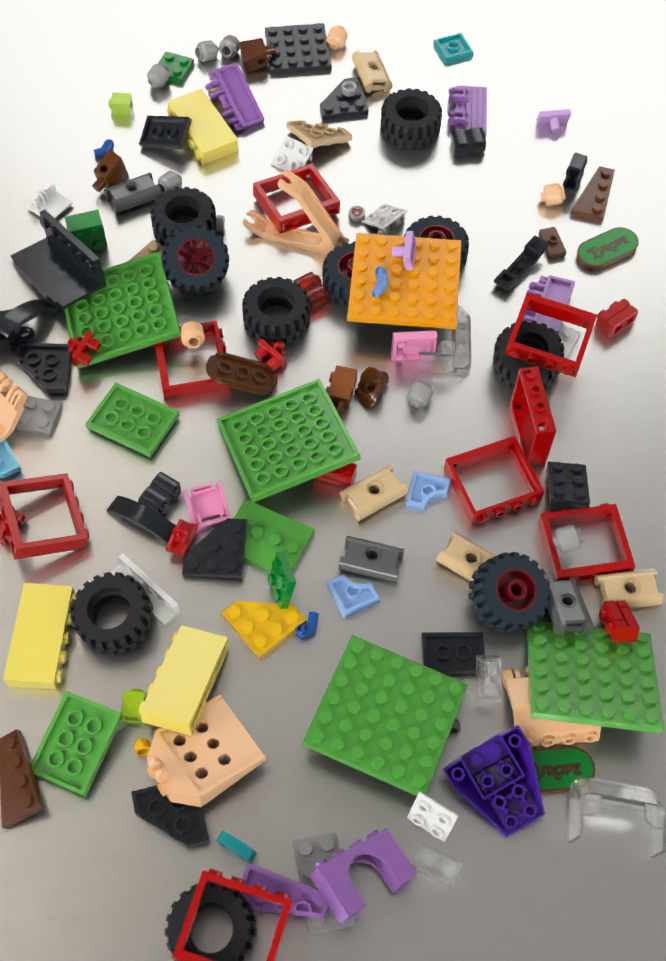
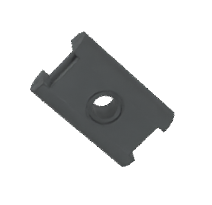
M151 172L104 189L108 202L112 201L115 214L158 199V196L162 194L159 184H154Z
M346 536L345 549L347 551L345 557L341 556L338 569L397 582L399 569H396L398 561L403 560L405 548Z
M569 577L568 580L551 581L548 578L550 585L547 587L551 591V597L547 598V601L550 602L547 610L556 634L564 636V633L582 632L583 635L590 633L594 629V625L575 578Z

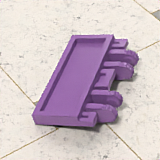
M237 62L208 73L210 80H217L207 83L205 89L210 90L219 87V90L209 94L210 99L219 97L224 109L231 107V109L220 113L222 118L233 116L232 119L225 121L229 127L233 126L237 132L264 122L265 118Z
M464 85L450 87L448 90V101L456 104L454 110L448 111L449 118L447 119V124L455 126V130L483 128L486 137L487 87Z
M541 275L539 282H531L529 284L527 292L568 305L575 281L552 275L548 277ZM526 310L523 321L532 322L533 320L537 321L538 324H546L547 328H553L556 331L555 335L559 334L563 322L530 310Z

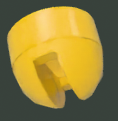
M140 737L135 741V755H148L151 743L147 738Z

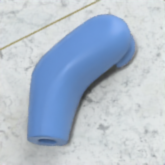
M383 266L375 268L377 282L371 291V295L376 299L389 287L388 273Z

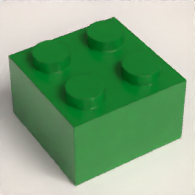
M98 209L64 217L67 229L91 251L108 247Z

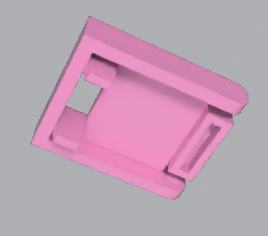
M437 332L393 333L392 361L433 359L437 344Z
M221 481L217 482L218 490L216 491L213 483L190 488L192 497H189L187 490H183L191 522L198 524L196 533L216 528L227 518L232 519ZM220 516L219 519L202 523V520Z

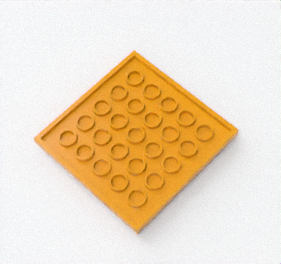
M356 233L347 321L456 329L461 240L415 237L417 244L414 269L406 271L403 257H393L392 247L404 246L406 236ZM383 266L388 273L389 287L376 299L371 295V291L377 282L375 268Z

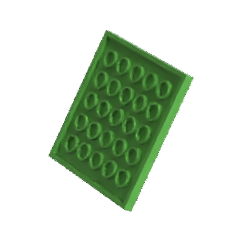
M160 252L103 269L107 286L64 309L70 338L76 339L77 336H80L83 339L89 330L93 332V337L101 342V346L96 353L89 349L86 353L92 355L89 365L181 336L168 280L162 267ZM78 364V366H76V367H77V369H79V368L86 367V366H84V365H82V364Z
M320 378L216 419L252 503L361 460L360 454Z
M538 620V623L527 628L530 718L663 733L664 724L650 633L639 632L635 642L624 641L623 643H614L610 634H606L605 628L594 627L590 633L585 635L582 632L564 633V636L556 634L552 622Z
M352 635L303 739L302 745L415 796L419 792L426 795L468 684Z

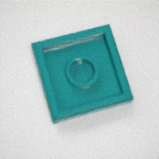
M462 32L433 40V44L445 64L474 55V51Z

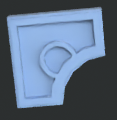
M413 471L406 507L425 510L427 504L432 500L447 498L451 479Z
M345 574L326 582L344 618L380 602V597L371 582L365 584L355 583L349 580Z

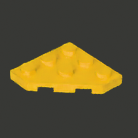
M235 601L221 612V616L259 659L294 633L298 625L301 626L307 623V619L294 605H289L288 609H280L276 603Z

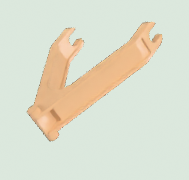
M285 170L282 175L289 178L291 184L286 183L282 179L277 184L279 188L298 201L319 233L296 228L280 234L270 220L254 210H249L246 214L253 218L254 224L246 219L242 221L247 229L261 238L325 256L331 250L334 251V248L338 245L342 246L343 243H349V238L342 235L308 183L289 170Z

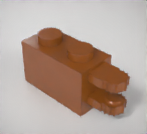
M336 365L335 371L330 374L329 382L331 385L326 387V391L333 405L337 407L339 416H341L343 408L349 410L357 382L358 370Z

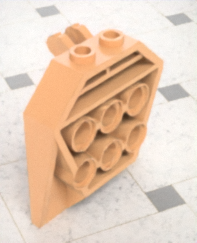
M219 694L205 702L191 736L164 728L155 731L147 756L148 767L146 770L152 780L156 778L159 783L157 787L161 795H167L170 802L202 807L266 760V756L261 752L227 705L222 695ZM190 759H194V760H195V761H193V762H187V761L190 760ZM224 762H228V763H229V764H227V765H221V764L224 763ZM202 775L207 776V777H205V778H203V779H199V778H198V777H200V776H202Z

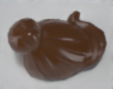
M368 367L362 372L358 388L355 389L354 393L365 406L371 407L376 405L378 396L389 382L387 372L379 371L374 367Z

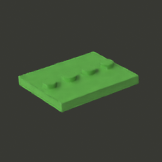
M115 382L85 424L86 428L151 458L180 414L179 411Z
M247 499L243 501L233 518L247 519L244 561L268 572L272 570V561L275 560L276 553L285 551L291 569L294 571L314 534L313 528L261 505L252 503Z
M65 691L31 762L34 775L86 797L123 718V714Z

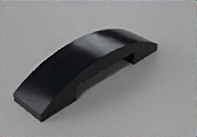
M534 235L524 246V251L506 270L503 269L493 282L507 291L513 288L537 263L548 247V243Z
M42 299L30 300L20 304L0 320V333L9 338L21 331V325L40 315L46 318L58 312V308Z
M117 496L107 509L108 513L121 520L126 519L154 534L157 540L166 545L172 535L173 528L176 527L175 524L156 511L123 496Z

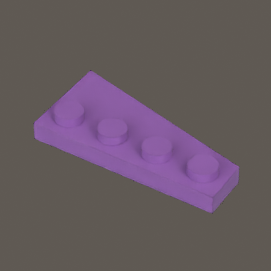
M247 864L242 878L245 880L244 884L252 887L254 883L267 887L266 892L276 894V891L289 894V899L293 900L291 915L326 918L329 906L318 889L254 864ZM240 892L251 904L253 911L281 914L283 906Z

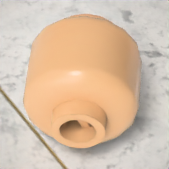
M340 25L330 28L326 42L331 49L338 50L345 47L348 39L346 29Z
M559 183L545 185L543 192H540L542 202H545L548 207L560 205L563 199H565L564 187L560 186Z
M195 321L186 322L182 325L180 332L183 345L188 348L200 347L205 341L202 325Z

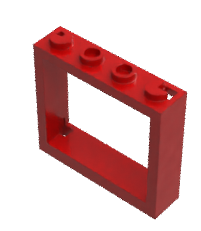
M313 164L291 170L292 173L304 181L312 180L326 199L321 204L330 217L340 213L339 198ZM279 174L254 182L253 196L277 231L282 234L312 222L303 209L281 216L269 199L267 193L281 189L277 184L280 179L291 184L289 178Z
M527 292L509 338L505 355L527 361L529 364L545 367L548 370L563 373L566 376L576 377L598 314ZM526 310L586 328L576 361L515 342Z
M217 321L200 323L204 329L205 337L214 336L217 353L226 352L225 341L221 342L223 331L222 328L218 329ZM181 336L155 344L164 400L230 389V387L220 385L212 379L169 385L162 344L180 342Z
M538 366L519 369L511 398L510 410L520 447L531 467H545L556 434V427ZM544 426V430L540 431L539 427Z
M515 436L445 459L444 470L448 478L451 479L450 482L471 524L484 523L492 517L496 516L498 518L507 512L519 511L524 506L536 505L542 500L545 491ZM510 453L531 493L476 511L456 471Z
M68 473L0 482V511L14 560L85 548L89 539V531L84 527V515L79 511V500L74 495V484L69 479ZM62 488L77 535L23 543L9 495Z
M604 503L595 507H581L580 509L573 510L567 508L559 512L546 511L540 514L538 527L553 581L568 580L569 577L575 578L576 582L591 581L595 579L596 575L628 572L635 569L636 566L616 504L609 505ZM610 517L623 561L562 569L557 550L553 545L550 525Z
M210 868L209 872L202 870L172 958L178 961H213L184 951L207 882L209 881L283 906L266 960L275 961L293 906V900L289 899L290 895L280 891H276V894L266 892L267 887L254 883L253 887L244 884L245 880L239 877L232 876L231 879L222 877L223 873Z

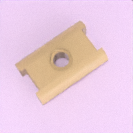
M357 50L352 54V61L367 93L371 91H384L386 93L393 88L391 79L377 50L373 52H360V50Z
M389 464L340 491L343 502L348 501L354 509L357 521L363 520L408 494L405 483L400 484L393 475V467ZM376 491L378 494H371L370 492Z
M453 531L449 539L450 545L445 552L443 550L440 551L436 562L465 579L473 581L472 575L474 571L478 570V566L497 555ZM467 559H472L474 563L468 562Z
M656 569L595 576V587L600 588L603 602L626 600L630 609L663 604V593H658L655 577L658 575ZM625 587L630 588L633 593L627 592Z

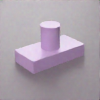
M571 109L539 111L536 118L537 126L550 124L551 132L558 133L561 131L560 123H568L571 117Z
M406 231L404 246L392 247L393 257H403L406 271L414 269L417 242L413 231Z

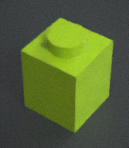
M112 92V97L108 100V107L112 111V116H132V93Z
M136 688L130 691L124 690L120 711L123 714V722L143 723L139 707L141 702L147 698L146 692Z

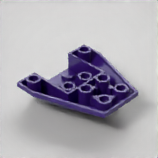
M519 725L494 735L463 753L443 768L453 788L506 836L545 815L531 747Z

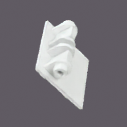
M285 135L271 165L284 171L303 167L307 161L313 159L311 153L314 148Z
M48 183L33 198L29 199L25 207L40 216L39 212L46 210L56 219L73 204V201L55 191L56 186L54 183Z
M383 204L361 222L379 228V235H387L405 221V213L408 211Z
M421 792L418 793L407 816V819L415 825L420 826L443 842L446 841L458 818V815Z

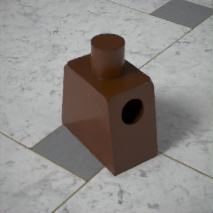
M263 38L238 42L247 74L268 65V55L276 53L274 43L265 46Z
M108 150L93 171L97 180L92 184V187L97 192H100L103 188L124 182L129 177L122 157Z

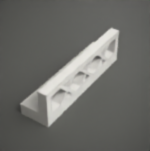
M122 553L118 557L120 565L111 572L112 575L120 572L124 576L129 575L135 581H138L150 597L154 608L152 610L154 617L167 627L180 615L178 603Z

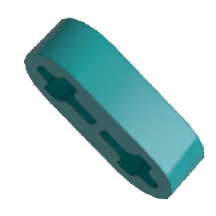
M222 830L216 839L218 844L247 863H252L257 855L255 850L226 831Z

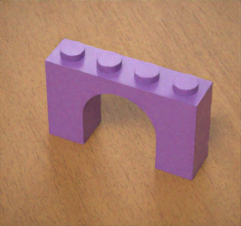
M387 828L380 832L374 830L363 842L359 839L352 843L347 851L341 849L332 856L333 859L329 861L323 859L314 866L315 871L310 878L340 925L358 915L366 906L351 882L349 876L350 864L364 862L373 866L392 893L409 884L417 875V872Z

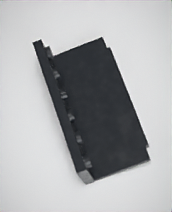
M46 210L39 212L41 217L40 224L45 231L46 238L10 255L15 269L32 286L36 285L38 292L55 308L59 307V304L65 309L107 286L100 258Z

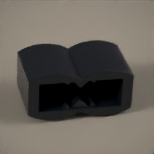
M483 128L458 129L451 132L450 141L454 155L486 151L487 142Z
M577 152L573 154L563 181L565 190L574 193L578 190L588 162L586 155Z
M160 471L141 494L138 502L160 515L166 514L170 508L169 503L173 499L176 500L181 493L180 482Z

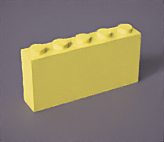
M202 88L167 101L168 108L166 110L168 116L189 117L192 120L187 135V142L190 149L195 151L196 158L201 160L203 165L239 152L238 139Z
M24 583L3 677L8 687L57 690L58 684L62 683L63 671L61 669L62 664L66 663L67 652L65 648L66 644L70 643L71 633L69 628L73 622L70 614L73 610L71 605L72 601L78 598L75 595L73 586Z
M181 625L178 632H175L173 635L170 649H167L165 652L162 666L160 665L157 668L154 683L149 685L146 700H143L140 704L139 713H141L142 722L191 736L229 650L228 637Z

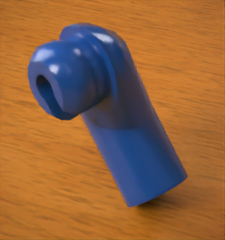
M106 139L101 148L93 149L95 157L104 156L108 150L112 151L114 148L113 140Z
M309 612L308 622L296 627L295 632L300 638H306L316 631L319 614L317 612Z

